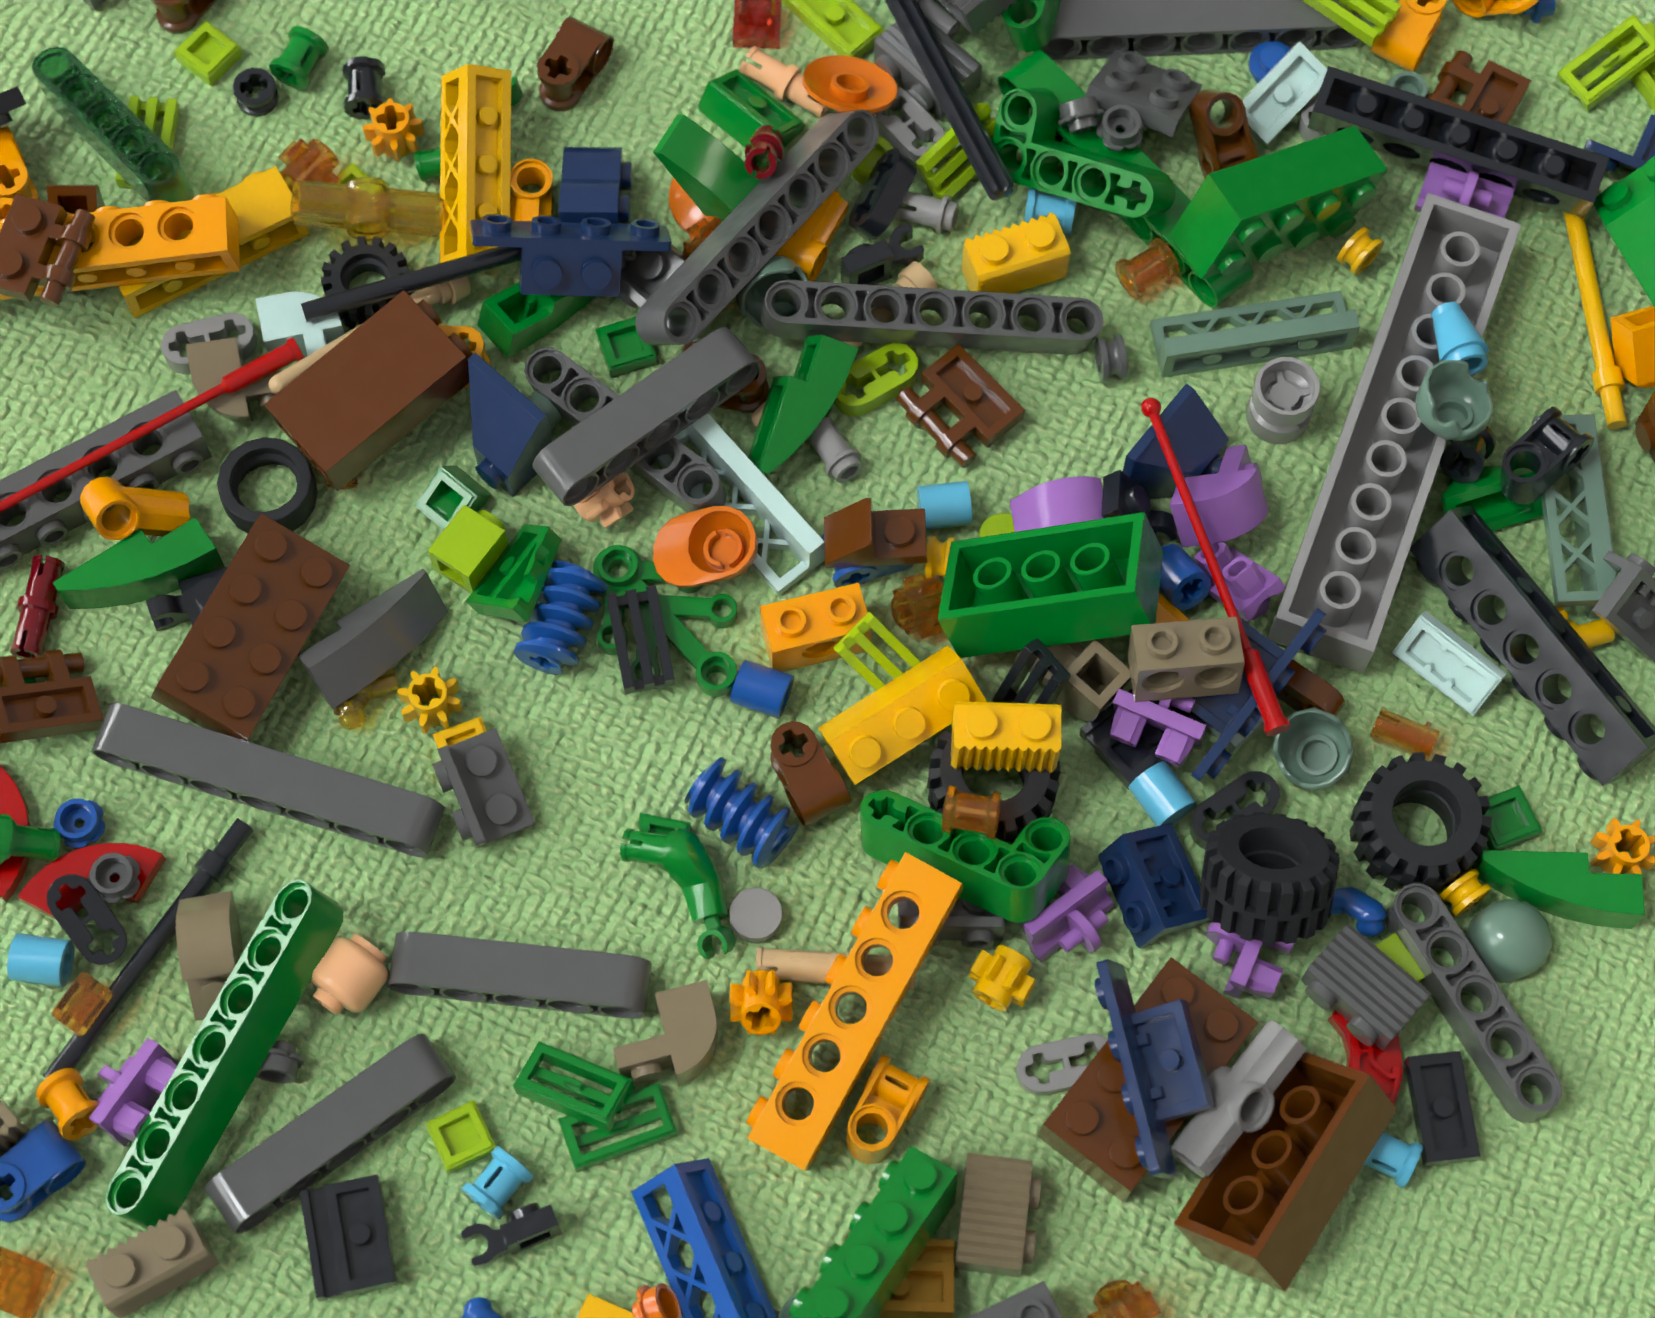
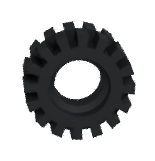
M365 236L357 237L358 246L352 247L349 240L341 243L343 253L340 254L333 249L329 254L331 264L327 262L323 264L322 272L324 277H321V284L324 294L328 296L349 290L352 279L365 272H378L386 279L408 273L410 270L406 258L402 252L398 254L397 247L391 242L384 248L383 240L379 237H373L372 245L367 244ZM393 298L338 313L340 320L344 319L346 327L354 329L356 323L361 325Z

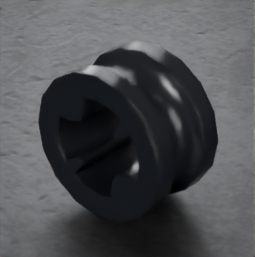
M253 67L240 72L234 79L232 86L238 107L243 113L255 117L264 116L272 112L277 106L279 100L278 90L270 72L263 68ZM262 86L263 90L259 91L257 98L249 97V94L253 92V87Z

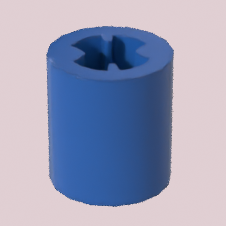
M1177 544L1165 545L1161 547L1164 553L1159 590L1177 609L1186 610L1193 608L1207 596L1211 586L1210 577L1181 546Z
M745 659L736 676L730 702L780 719L792 690L794 676Z

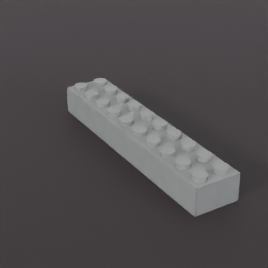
M1427 193L1286 584V589L1268 635L1269 640L1288 647L1313 612L1319 608L1326 613L1319 624L1327 629V631L1309 654L1364 674L1379 640L1447 440L1430 431L1421 422L1416 411L1415 399L1423 378L1430 367L1440 362L1431 314L1441 304L1457 302L1483 338L1521 227L1520 223Z

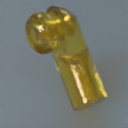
M389 669L363 690L333 709V713L338 715L339 725L343 729L351 730L365 724L366 716L363 708L370 700L397 693L400 688L395 669Z

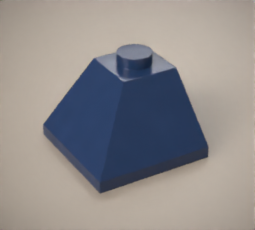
M474 353L468 359L472 439L478 464L475 469L478 475L490 487L497 489L501 486L514 497L537 475L536 471L532 468L533 461L538 453L552 442L548 418L544 412L479 355Z
M1186 383L1160 414V418L1184 478L1218 473L1229 438L1195 389ZM1151 425L1126 455L1122 472L1135 484L1142 486L1150 500L1171 498L1176 489V484L1153 425Z

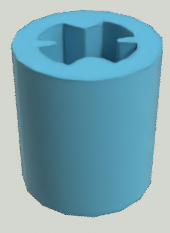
M967 481L917 486L918 509L925 508L926 530L972 525L971 497Z
M1166 761L1159 762L1145 770L1128 787L1155 826L1170 823L1173 825L1186 816L1197 804Z
M23 933L16 934L8 954V978L12 981L65 987L69 982L73 969L74 944L71 940Z

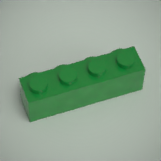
M910 1146L900 1162L892 1160L885 1168L879 1180L878 1189L880 1191L871 1203L864 1201L857 1208L849 1224L850 1234L842 1245L834 1243L829 1248L819 1268L821 1275L812 1288L804 1286L798 1292L790 1307L789 1316L792 1318H878L954 1206L958 1172Z

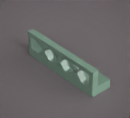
M1341 291L1151 319L1150 330L1162 378L1263 363L1279 357L1295 358L1352 349L1360 329L1356 309L1346 311ZM1332 307L1333 313L1307 317L1311 310ZM1277 316L1282 319V321L1260 324L1264 317ZM1230 323L1236 327L1213 331L1218 324ZM1182 330L1188 334L1165 338L1164 333Z
M1595 414L1562 415L1561 418L1580 434L1589 433L1594 437V443L1583 460L1571 471L1567 472L1572 503L1554 490V484L1541 496L1555 607L1585 606L1587 619L1600 618L1592 609L1600 600L1604 591L1616 578V571L1603 560L1609 550L1613 552ZM1534 416L1532 420V425L1539 418V416ZM1557 507L1561 511H1563V513L1559 517L1557 514ZM1568 516L1574 520L1578 550L1560 536L1559 526ZM1563 554L1569 558L1565 564L1563 561ZM1576 563L1580 567L1583 591L1567 592L1565 573Z

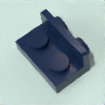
M1172 823L1122 834L1099 854L1098 858L1102 866L1103 875L1110 884L1123 914L1124 923L1131 932L1138 948L1149 946L1162 935L1201 926L1210 920L1206 916L1207 910L1201 907L1199 883Z

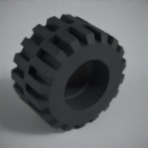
M943 731L938 738L937 748H933L930 758L927 789H929L928 801L931 809H936L937 812L1001 841H1010L1011 844H1013L1022 830L1031 821L1050 817L1060 783L1058 782L1061 772L1060 761H1058L1057 767L1052 773L1046 768L1041 773L1036 768L1031 772L1026 768L1020 772L1017 771L1024 785L1017 795L1002 801L985 800L975 795L966 786L962 777L966 769L960 766L955 770L951 766L952 732Z
M1414 752L1408 762L1400 755L1391 759L1387 768L1383 765L1379 767L1365 785L1350 820L1354 821L1349 830L1350 841H1358V845L1354 850L1358 862L1365 859L1369 861L1370 864L1366 872L1373 879L1378 874L1387 878L1383 885L1384 887L1394 890L1397 884L1406 886L1412 883H1419L1431 887L1438 893L1444 884L1448 887L1463 874L1467 873L1485 848L1488 838L1485 836L1491 829L1492 817L1484 815L1490 808V803L1487 796L1478 797L1477 792L1482 785L1476 777L1468 781L1463 776L1467 768L1457 762L1454 768L1445 765L1446 756L1435 754L1431 761L1425 760L1424 752ZM1404 803H1418L1429 807L1444 823L1447 834L1446 842L1434 846H1425L1410 841L1398 830L1393 818V808Z
M1252 812L1250 816L1240 814L1233 816L1232 821H1222L1216 826V831H1211L1207 838L1199 891L1201 907L1207 910L1206 916L1212 922L1221 923L1220 928L1229 934H1239L1240 938L1244 940L1263 941V944H1275V942L1282 941L1285 944L1296 943L1297 938L1308 939L1315 936L1316 930H1322L1327 925L1328 918L1331 916L1340 863L1339 853L1335 852L1336 845L1331 839L1324 838L1325 833L1319 828L1310 827L1307 825L1308 822L1298 818L1291 819L1284 814L1275 813V815H1269L1264 812Z

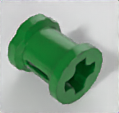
M293 26L288 33L289 42L279 58H274L271 61L269 69L271 74L283 84L296 90H305L310 83L308 75L318 58L326 56L329 47L313 31L301 26Z

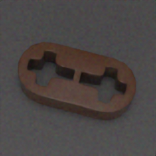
M1292 659L1288 666L1295 673L1277 695V698L1296 711L1317 708L1337 716L1345 705L1342 694L1331 684Z

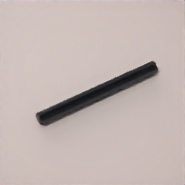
M885 0L988 197L993 201L1008 197L1013 192L1014 182L917 0Z

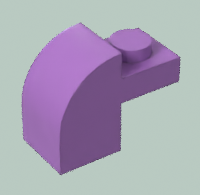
M1246 444L1226 448L1218 473L1185 477L1210 544L1231 540L1249 532L1258 526L1269 512L1262 487L1260 467L1256 462L1251 463ZM1176 486L1170 502V508L1182 547L1198 546V539Z
M1077 476L1056 479L1035 486L1010 500L1014 531L1018 532L1102 519L1103 489L1101 478Z

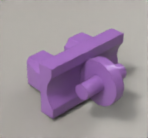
M1431 162L1414 210L1421 211L1427 193L1505 218L1515 189L1480 178L1479 173L1469 171V174Z
M1225 543L1211 544L1240 620L1249 622L1265 614L1269 609L1270 596L1280 594L1286 589L1281 579L1234 548H1228ZM1200 550L1194 559L1210 577L1211 586L1208 595L1223 605L1203 552Z
M1119 689L1113 701L1116 713L1113 718L1111 738L1136 748L1146 724L1164 731V734L1157 747L1155 756L1181 767L1192 751L1194 744L1201 745L1206 734V725L1170 709L1173 706L1191 713L1196 699L1192 697L1159 700L1160 702L1157 705L1150 701L1134 702L1133 694Z
M1071 864L1066 880L1057 891L1061 897L1049 906L1046 905L1035 919L1020 923L1025 931L1031 953L1040 962L1060 947L1068 953L1081 944L1087 951L1093 953L1102 946L1101 939L1096 931L1109 922L1105 913L1114 906L1106 890L1108 881L1098 870L1088 875L1077 866Z
M1210 923L1206 931V937L1217 945L1212 959L1217 963L1226 965L1232 952L1239 953L1223 993L1238 999L1242 991H1245L1252 995L1271 999L1283 969L1257 958L1263 941L1241 939L1239 934H1229L1220 928L1221 923ZM1281 941L1275 942V944L1264 945L1288 955L1294 943L1285 944Z
M147 1038L134 1057L129 1056L118 1072L103 1065L97 1075L108 1086L97 1100L99 1105L89 1119L107 1132L115 1142L126 1147L130 1140H135L179 1063L159 1043Z

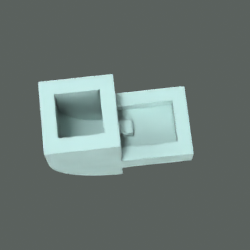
M297 291L256 298L263 341L267 352L287 343L286 340L293 337L303 356L306 357L345 334L338 314L306 322L301 303L320 298L311 293Z

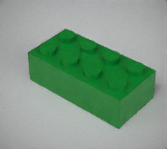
M1354 125L1208 174L1169 235L1201 280L1220 273L1223 276H1229L1248 263L1257 260L1260 263H1265L1275 258L1282 251L1291 248L1302 250L1319 238L1328 235L1336 238L1346 233L1355 224L1356 219L1354 217L1360 208L1376 195L1377 189L1375 187L1388 169Z
M1145 512L952 541L938 622L960 658L1022 650L1025 645L1036 638L1045 646L1130 635L1132 625L1154 624L1156 622L1164 552Z

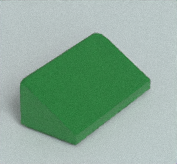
M738 69L709 81L698 105V109L703 115L743 147H746L747 143L749 145L752 144L749 142V139L759 127L771 125L773 126L772 133H775L777 129L781 132L784 149L806 125L800 118L747 76L741 74Z

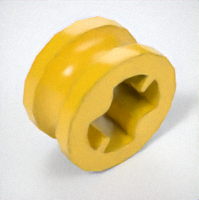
M1362 227L1351 236L1336 258L1340 264L1349 263L1351 265L1350 272L1355 276L1362 273L1374 261L1384 245V242L1379 238L1371 239L1369 237L1370 230L1366 227Z
M929 536L927 544L928 563H925L927 581H934L937 576H942L945 579L950 545L952 541H957L956 537H949L946 542H940L937 536Z
M1476 868L1458 878L1439 895L1442 902L1448 901L1452 904L1453 909L1451 913L1455 918L1471 909L1492 891L1489 884L1483 885L1478 881L1480 873Z

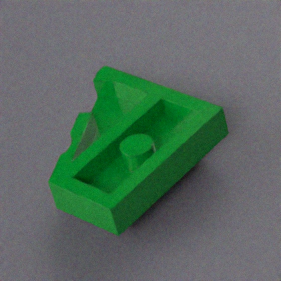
M523 524L467 598L466 602L478 614L527 622L533 612L562 539L550 527Z

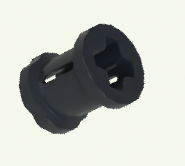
M367 56L348 59L342 67L343 77L348 82V96L343 102L344 111L352 118L370 120L371 117L368 109L370 107L377 108L381 104L387 103L381 93V79L386 74L385 65L379 59Z
M1488 426L1470 440L1455 442L1450 440L1451 443L1446 446L1440 459V468L1445 476L1454 479L1458 483H1471L1479 478L1485 467V460L1491 456L1496 445L1495 435Z

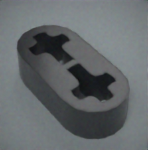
M896 148L888 150L880 157L852 208L849 216L850 227L870 240L877 239L888 229L916 175L917 164L914 160Z
M1250 771L1203 801L1195 809L1189 825L1193 841L1200 848H1206L1207 838L1210 832L1206 833L1203 830L1206 815L1212 820H1217L1228 812L1231 817L1226 821H1232L1233 816L1240 814L1250 816L1252 812H1264L1265 814L1272 815L1280 798L1279 787L1276 781L1264 772ZM1247 787L1253 792L1262 789L1266 793L1262 802L1263 807L1255 801L1242 810L1238 805L1244 800L1248 792Z
M73 874L57 878L50 885L47 892V905L52 915L80 953L89 962L102 965L116 961L124 953L127 946V933L123 925L85 877ZM67 883L72 889L79 886L85 889L87 894L80 900L89 915L81 920L71 907L64 910L59 908L57 902L63 897L62 892L59 890L62 885ZM93 919L104 932L111 928L116 931L118 937L112 942L115 948L112 954L107 955L103 950L93 953L90 950L88 944L94 940V937L85 925Z

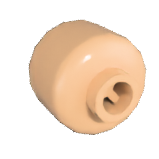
M355 933L350 939L341 936L336 937L312 973L311 982L318 988L312 997L337 1016L343 1008L352 1013L364 1011L389 977L388 970L383 965L387 960L386 955Z

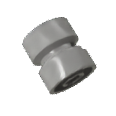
M1279 357L1268 361L1260 368L1246 408V421L1250 430L1259 439L1270 444H1287L1296 441L1304 434L1320 393L1319 379L1315 371L1306 362L1294 357Z

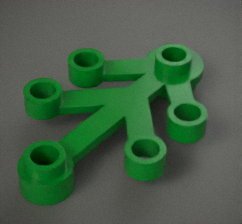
M613 545L605 548L597 555L593 564V574L595 577L608 586L606 595L616 593V596L626 595V591L636 589L637 593L643 592L648 587L645 582H666L657 573L653 561H642L635 550L624 545ZM615 566H623L628 571L623 577L616 578L610 575V570ZM703 585L678 587V589L685 593H694L699 591ZM718 594L712 598L658 595L666 638L696 669V680L699 688L705 694L713 697L724 696L731 692L737 676L734 660L723 652L709 653L677 617L708 619L717 628H728L735 623L738 616L736 601L727 594ZM605 595L603 624L597 630V642L599 648L605 654L617 655L615 644H608L603 640L607 633L613 632ZM649 604L640 605L639 608L651 668L654 671L653 677L660 676V667L656 661L657 643ZM719 605H726L732 611L726 617H718L713 613V610ZM619 609L622 622L624 609ZM622 625V627H623V632H624V637H625V642H626V647H627V644H628L627 631H626V628L624 627V625ZM637 648L636 659L630 665L633 681L639 680L636 672L641 669ZM713 672H721L726 676L725 681L718 685L710 683L707 678Z

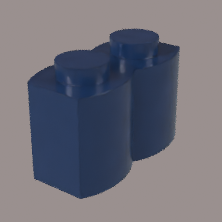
M564 147L559 196V219L562 222L581 223L584 218L599 217L609 220L611 224L630 223V194H623V191H632V162H623L622 147Z

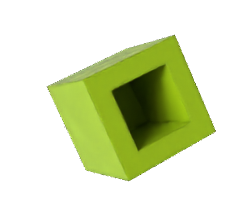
M464 504L428 549L433 569L471 594L508 546L504 524L490 512L481 510L477 513Z

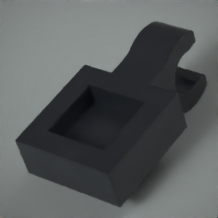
M902 225L897 227L892 232L888 244L884 239L872 245L865 243L851 249L846 256L841 258V282L877 285L891 279L894 270L907 267L913 261L920 263L924 259V248L922 245L916 246L913 249H905L901 246L903 242L913 238L912 226Z
M1121 470L1104 476L1101 515L1103 518L1145 512L1155 535L1157 532L1166 534L1171 540L1177 539L1178 531L1173 515L1165 511L1151 510L1150 498L1142 486L1135 484Z
M228 567L178 581L182 595H160L147 600L148 610L156 631L166 630L187 621H191L193 626Z
M539 1203L520 1207L508 1215L510 1221L500 1225V1229L497 1230L481 1223L469 1225L462 1230L461 1235L465 1242L472 1241L478 1237L488 1241L487 1250L483 1254L471 1259L474 1268L483 1269L489 1267L498 1258L506 1254H517L562 1235L563 1233L551 1204L540 1208Z

